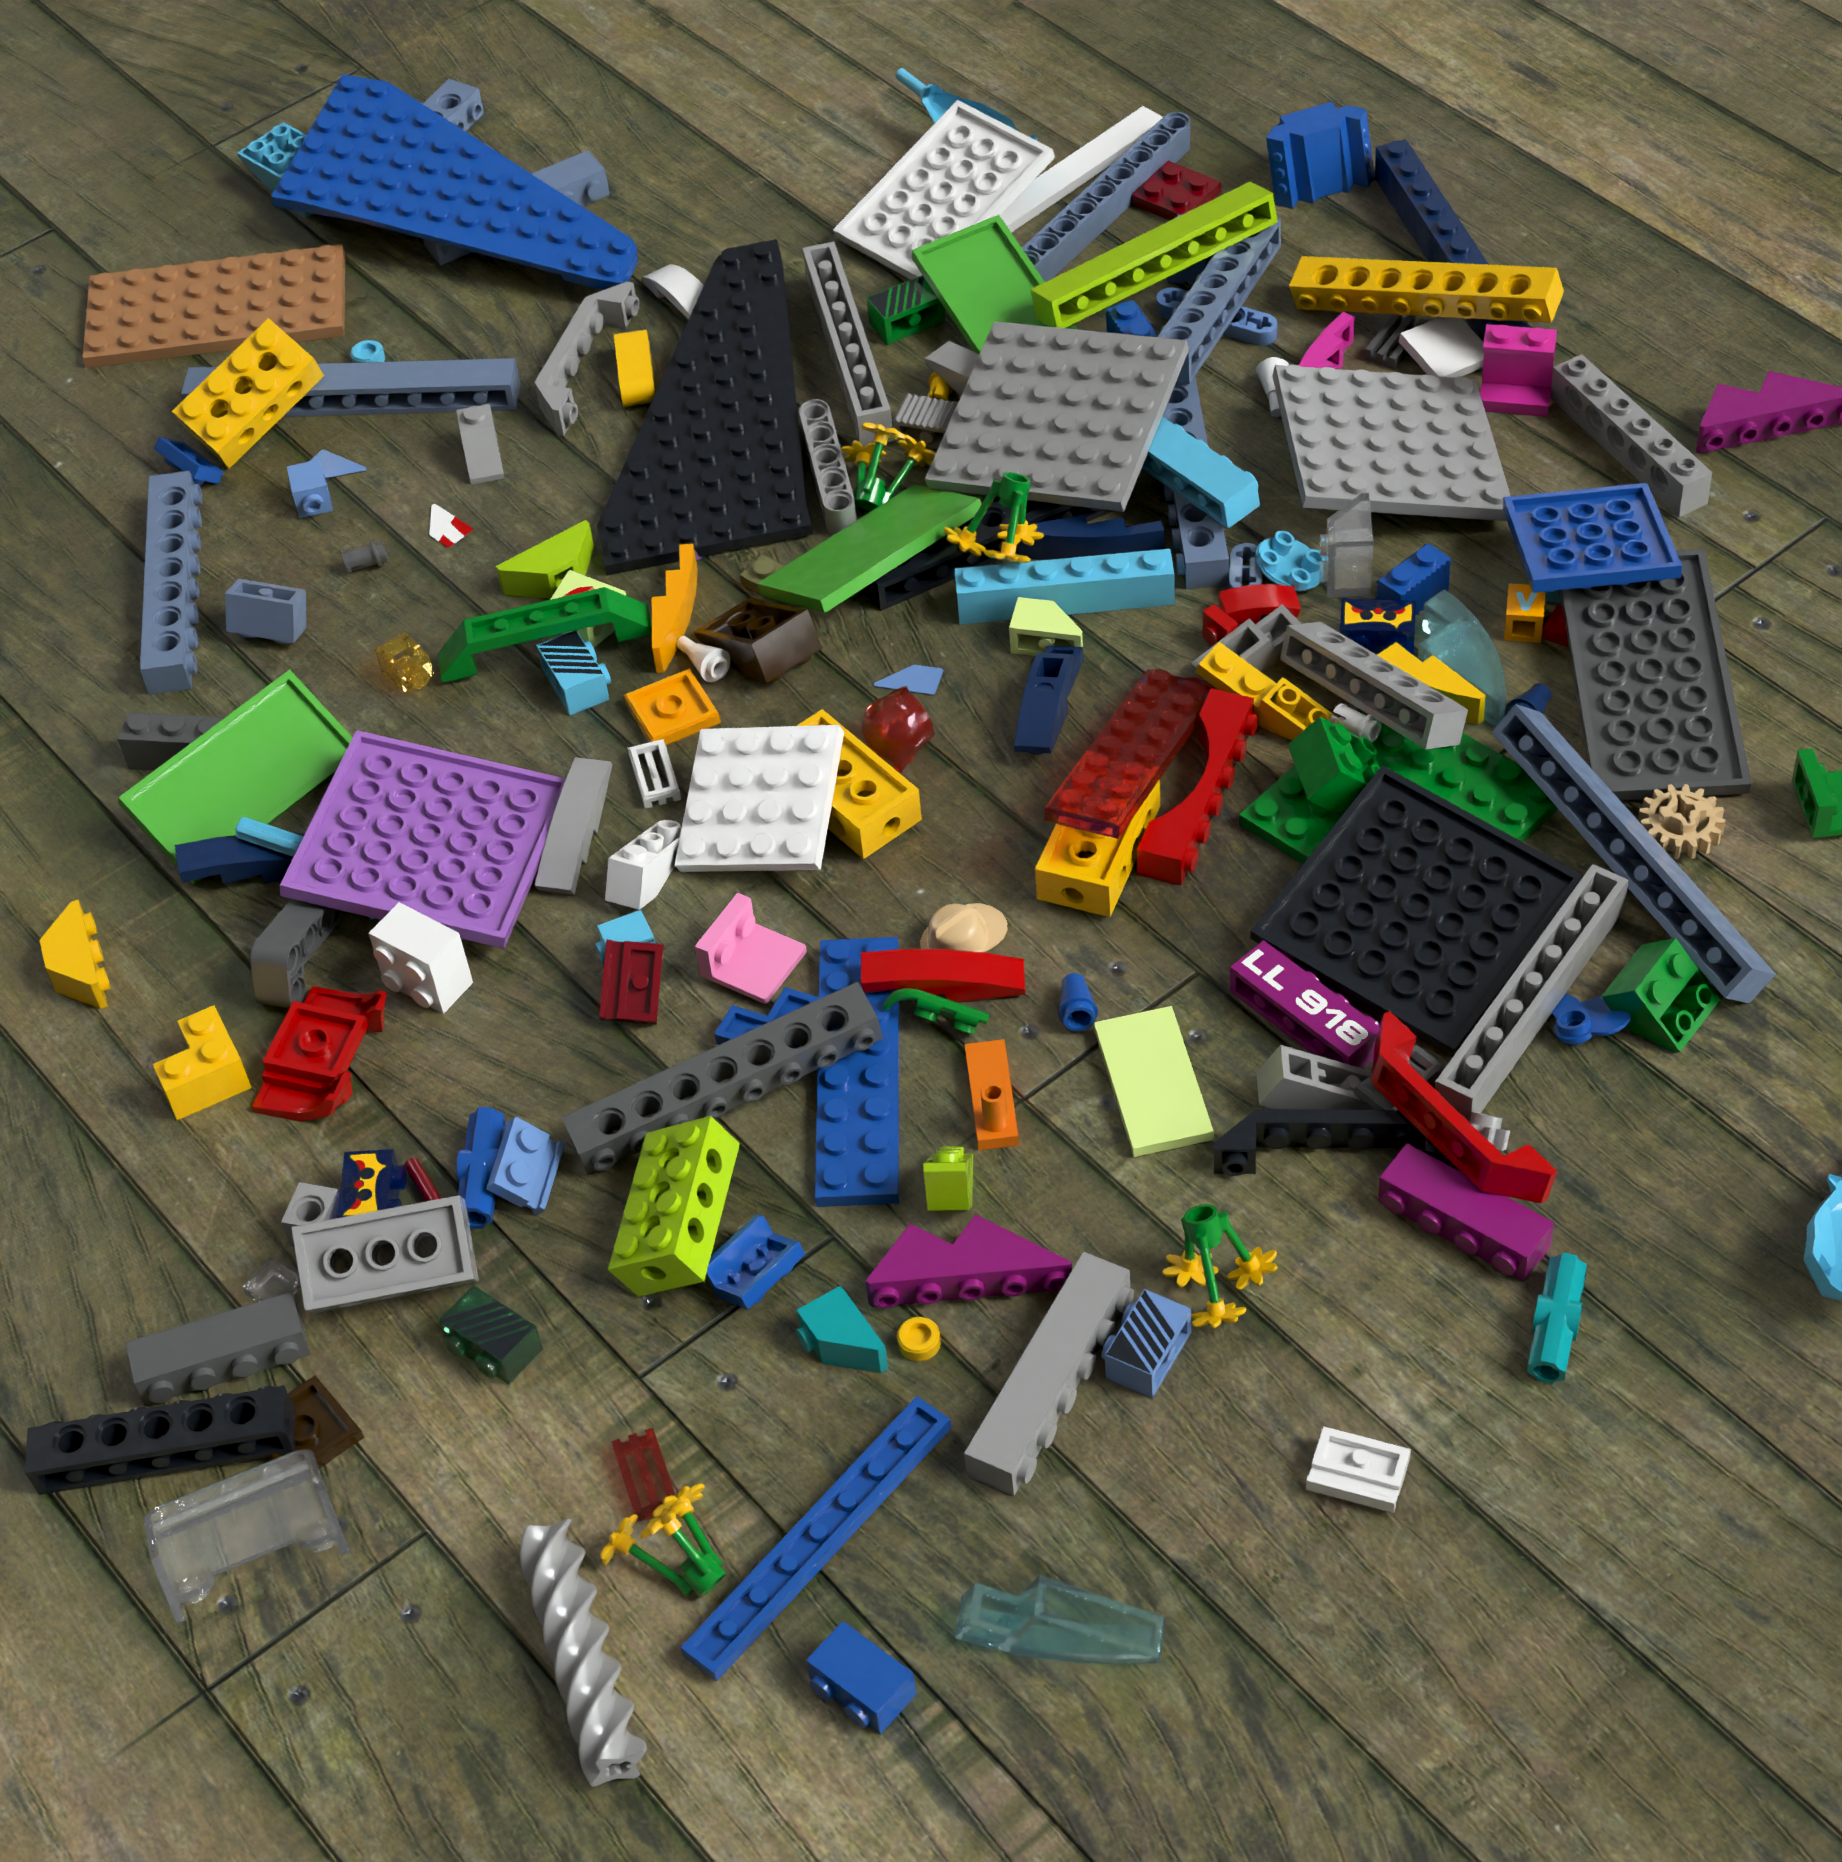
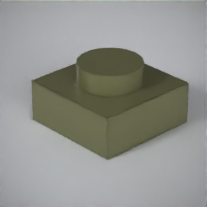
M762 555L740 574L741 585L761 595L757 583L784 566Z

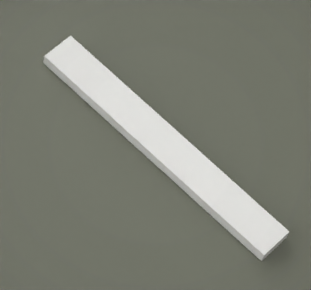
M1142 106L1035 178L1000 217L1012 233L1112 165L1163 117Z

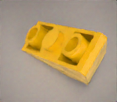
M79 900L71 901L39 940L45 968L57 993L102 1009L108 1007L104 991L110 990L111 986L105 968H99L98 963L104 962V957L98 940L92 941V935L98 934L96 924L91 912L84 914Z

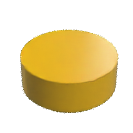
M914 1317L903 1322L897 1332L900 1353L912 1361H925L935 1356L941 1345L939 1328L935 1322L925 1317Z

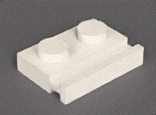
M1323 1426L1312 1461V1467L1306 1480V1490L1394 1513L1410 1460L1411 1449Z

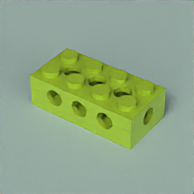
M712 1116L646 1133L608 1270L638 1297L705 1281L740 1143Z

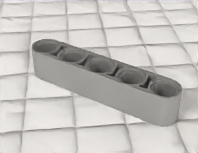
M812 399L804 402L799 408L802 438L828 533L835 535L857 521L855 501L830 407L823 400Z

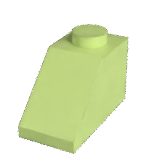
M1018 597L1009 626L1010 650L1012 654L1036 656L1037 653H1044L1047 645L1083 647L1082 630L1054 601Z

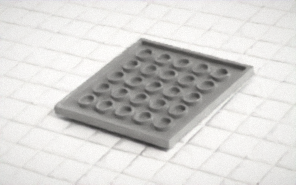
M994 321L925 477L928 488L988 495L993 479L1001 480L1003 473L1013 472L1031 480L1027 500L1124 512L1188 354L1187 340Z
M1295 364L1288 366L1275 365L1272 377L1303 508L1507 521L1503 511V497L1511 495L1476 379L1437 377L1430 374L1410 375L1399 372H1369L1363 369L1355 371L1331 367H1301Z

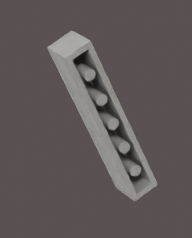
M1086 1252L1082 1253L964 1453L967 1477L1011 1496H1015L1022 1482L1027 1484L1031 1480L1037 1465L1036 1457L1042 1447L1047 1449L1051 1445L1057 1431L1056 1423L1062 1413L1068 1414L1076 1399L1077 1386L1081 1379L1087 1380L1092 1374L1096 1363V1353L1101 1345H1105L1108 1337L1114 1334L1115 1320L1119 1313H1124L1128 1304L1133 1300L1134 1289L1130 1288L1129 1269Z

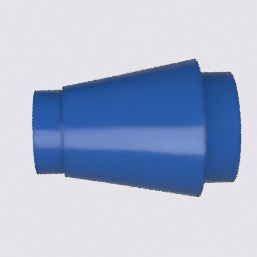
M1072 973L1065 976L1062 980L1058 1016L1060 1021L1069 1030H1087L1095 1022L1098 1015V1007L1085 982V978L1080 974Z

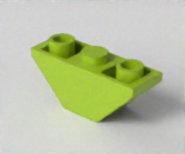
M584 520L495 566L501 592L505 596L551 599L569 570L586 576L594 552V544L588 521Z
M963 1146L939 1147V1150H936V1153H933L923 1163L927 1211L970 1210L972 1207L973 1153L964 1154Z

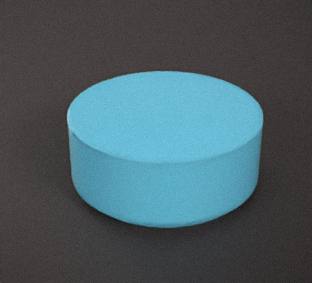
M374 340L361 341L354 345L350 352L353 363L385 361L383 346Z

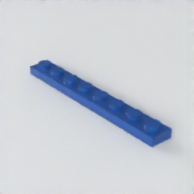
M916 1396L680 1647L683 1657L717 1682L951 1429L950 1418Z

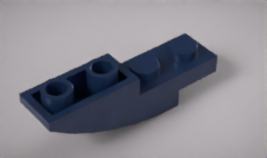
M1047 645L1044 653L1036 654L1020 707L1014 742L1015 752H1028L1033 755L1052 753L1068 714V696L1084 660L1083 647Z

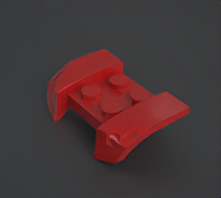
M312 986L304 1003L293 1001L262 1061L265 1069L262 1074L264 1083L251 1107L252 1112L301 1122L328 1117L335 1112L336 1107L345 1104L353 1094L351 1085L352 1073L347 1072L365 1033L383 1032L387 992L377 990L374 993L360 994Z

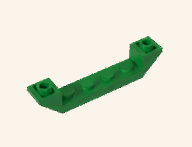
M603 587L465 619L437 653L441 681L444 683L478 675L475 653L613 622L618 642L651 635L652 624L648 605Z

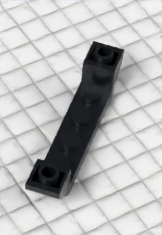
M1255 1109L1214 1142V1174H1228L1231 1176L1256 1174V1147H1269L1272 1149H1282L1285 1147H1310L1313 1149L1354 1148L1358 1150L1395 1148L1402 1150L1406 1143L1415 1148H1423L1424 1153L1458 1171L1460 1170L1399 1110Z

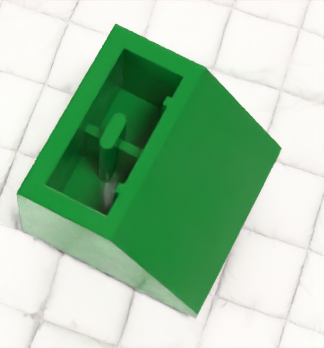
M1320 716L1288 744L1307 799L1333 813L1346 811L1380 769L1376 758L1377 749L1368 738L1364 736L1358 737L1349 732L1340 723L1334 724Z
M1676 938L1642 944L1601 996L1611 1011H1626L1631 1014V1019L1624 1028L1673 1053L1682 1051L1720 1001V997Z

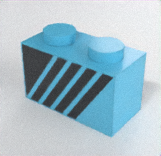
M577 630L536 645L542 671L569 715L610 700L607 684L611 683L609 672L604 663L598 664L596 662L597 656L589 640L584 642Z

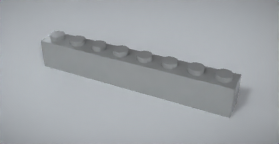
M835 242L804 247L802 250L808 287L858 441L865 447L867 443L873 442L875 433L862 430V424L870 422L876 425L881 424L885 429L892 428L891 409ZM888 438V442L894 441V439Z
M1594 864L1591 865L1435 1081V1089L1468 1122L1470 1121L1471 1112L1481 1113L1623 913L1628 879Z

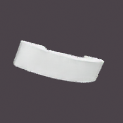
M669 264L642 277L643 283L659 299L665 296L689 320L704 286L695 276L680 266Z

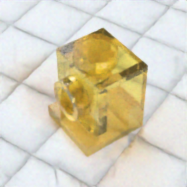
M406 632L375 649L382 675L385 678L389 677L403 692L412 687L415 689L424 687L428 683L430 676L434 675L429 655ZM403 651L404 656L397 660L393 658V656Z

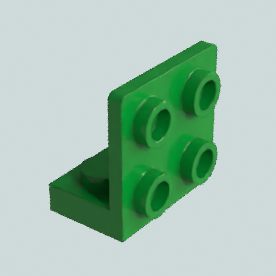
M1813 748L1798 750L1792 784L1812 839L1842 835V770L1826 772L1825 765L1818 763Z

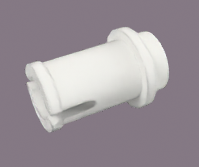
M1343 703L1337 705L1333 711L1343 717L1338 718L1331 715L1330 722L1334 724L1340 723L1349 732L1358 737L1364 736L1371 742H1374L1380 734L1381 722L1377 721L1370 714L1366 716L1347 707Z

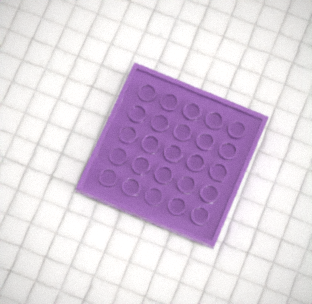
M356 730L282 879L280 896L380 920L400 902L458 932L461 939L505 949L539 868L552 817L566 778Z

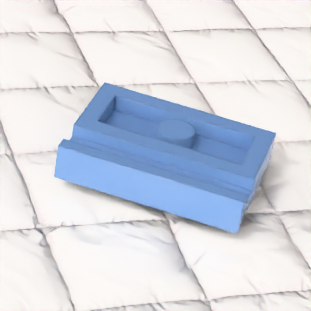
M515 1116L507 1122L486 1189L519 1207L526 1206L532 1209V1214L539 1215L546 1208L565 1143L562 1141L557 1143L549 1139L550 1135Z

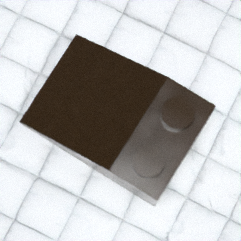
M751 598L746 599L694 631L696 638L704 645L726 650L730 656V665L746 678L766 684L780 680L784 676L783 673L793 666L807 663L811 659L812 654L822 649L807 609Z

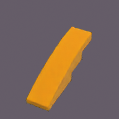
M694 544L679 545L680 569L666 571V596L652 597V651L657 674L664 673L678 650L676 642L681 636H684L691 619L696 597L698 573Z

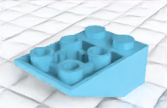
M283 122L237 152V155L273 193L307 135ZM292 210L298 213L299 215L303 216L304 218H307L313 214Z

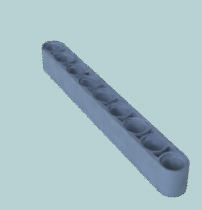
M1172 112L1165 115L1022 247L1045 282L1055 277L1132 205L1131 194L1168 160L1176 163L1190 150V118L1188 115L1181 112Z

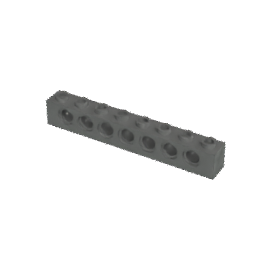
M857 981L561 1118L587 1175L596 1171L606 1170L612 1167L615 1162L635 1153H641L643 1142L648 1132L712 1116L714 1119L719 1118L734 1107L745 1102L758 1100L765 1093L775 1088L792 1084L821 1067H829L840 1058L853 1052L870 1048L875 1042L883 1039L878 1017ZM841 1028V1029H839V1030H837V1031L830 1032V1031L833 1030V1029ZM804 1045V1046L801 1047V1048L793 1049V1048H795L796 1046ZM767 1062L764 1065L757 1066L759 1063ZM725 1079H730V1080L727 1081V1082L720 1083L721 1081H723V1080H725ZM688 1096H693V1097L690 1098V1099L683 1100L684 1098H686V1097H688ZM651 1113H656L655 1115H653V1116H651V1117H646L647 1115H649V1114H651ZM614 1130H619L614 1134L608 1135L610 1132Z

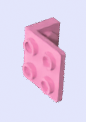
M740 893L734 896L695 945L701 977L764 1004L769 1002L807 952L805 944L756 924L751 898Z

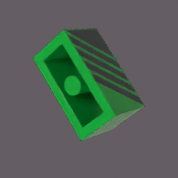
M923 275L866 297L869 324L887 345L946 322L945 309Z

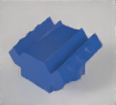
M1332 102L1283 115L1280 116L1278 125L1272 127L1266 137L1275 203L1277 206L1293 209L1298 200L1314 203L1315 200L1324 196L1341 192L1349 193L1354 184L1369 187L1375 177L1367 111L1364 108L1349 105L1337 109Z

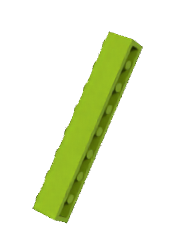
M1248 182L1030 289L1037 319L1049 327L1066 328L1277 223L1273 192Z

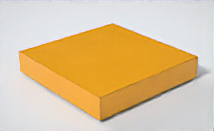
M690 669L623 695L627 708L648 742L664 739L665 745L700 732V729H707L721 723L719 713Z

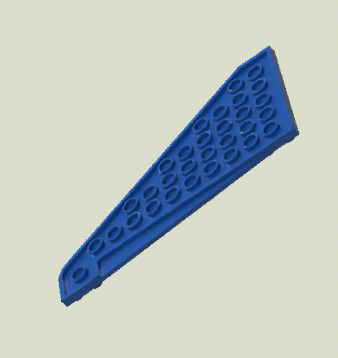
M342 74L271 196L274 207L377 226L560 274L565 281L605 290L624 282H629L638 263L637 248L629 236L399 88L382 80Z

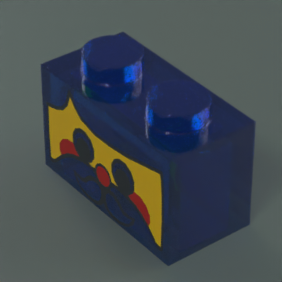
M1342 598L1340 633L1376 655L1396 642L1414 655L1416 600Z
M393 1149L344 1152L337 1218L402 1206L401 1199H399V1190H405L406 1171L404 1165H398Z

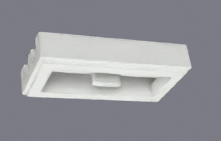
M664 739L629 747V757L645 809L652 807L651 802L658 800L659 805L667 803L666 798L673 797L674 801L681 800L679 787ZM652 751H659L669 787L662 788ZM644 753L655 789L653 791H648L638 758L639 754Z

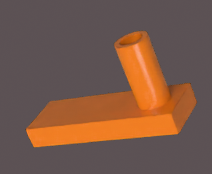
M1005 1039L965 1044L978 1151L1019 1146Z

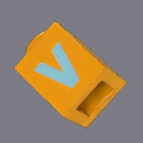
M1509 583L1504 641L1541 643L1545 592H1532L1531 586L1528 584Z

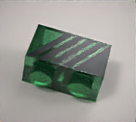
M474 1285L439 1319L445 1337L443 1343L451 1353L457 1357L465 1355L474 1361L476 1367L489 1378L496 1376L508 1385L543 1350L536 1325Z

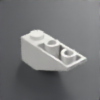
M672 820L657 822L608 858L606 901L640 910L657 897L675 866L682 829L678 822Z

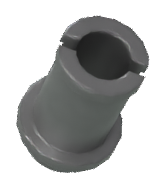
M375 539L371 540L369 545L341 551L348 573L375 564L381 567L383 566L382 562L388 561L383 541L376 542Z

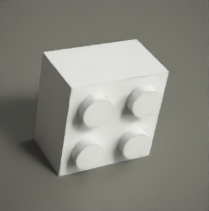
M400 902L369 932L374 949L373 954L377 959L382 974V982L394 992L401 991L412 997L424 1008L431 1007L444 1014L473 983L460 934Z

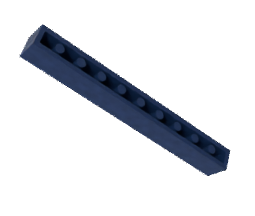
M1404 139L1376 146L1375 180L1427 261L1489 265L1408 141ZM1465 319L1483 343L1486 324L1531 328L1527 321Z

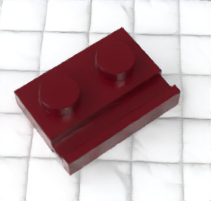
M606 939L599 1020L607 1019L657 1025L664 944L632 941L618 942Z

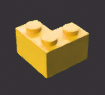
M214 1005L178 1020V1025L188 1049L152 1064L177 1120L252 1088L240 1056Z

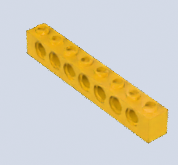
M1301 256L1289 285L1297 309L1491 319L1497 321H1527L1532 323H1552L1564 292L1558 269L1551 267Z

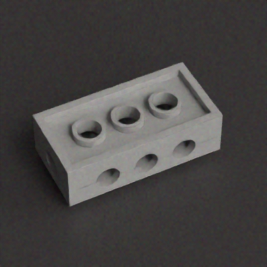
M460 1195L291 1227L304 1309L310 1313L479 1282L466 1202ZM427 1236H434L437 1241L436 1251L433 1255L422 1258L418 1252L420 1241ZM385 1244H392L395 1249L394 1259L389 1264L380 1266L377 1261L378 1250ZM350 1252L353 1257L352 1267L347 1272L339 1274L335 1267L336 1259L341 1253Z

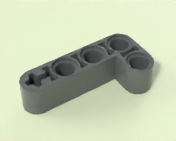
M291 899L256 939L251 951V971L256 1002L286 1009L290 1008L293 1001L302 1002L305 995L304 965L347 912Z

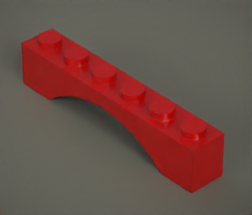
M1213 688L1210 689L1199 713V740L1208 760L1204 774L1196 788L1182 803L1168 813L1149 822L1137 848L1138 875L1182 886L1187 872L1195 870L1199 855L1200 843L1206 844L1211 830L1212 816L1218 817L1222 808L1224 789L1230 790L1234 781L1236 762L1242 763L1247 749L1246 740L1248 736L1253 737L1257 730L1259 716L1254 714V698Z

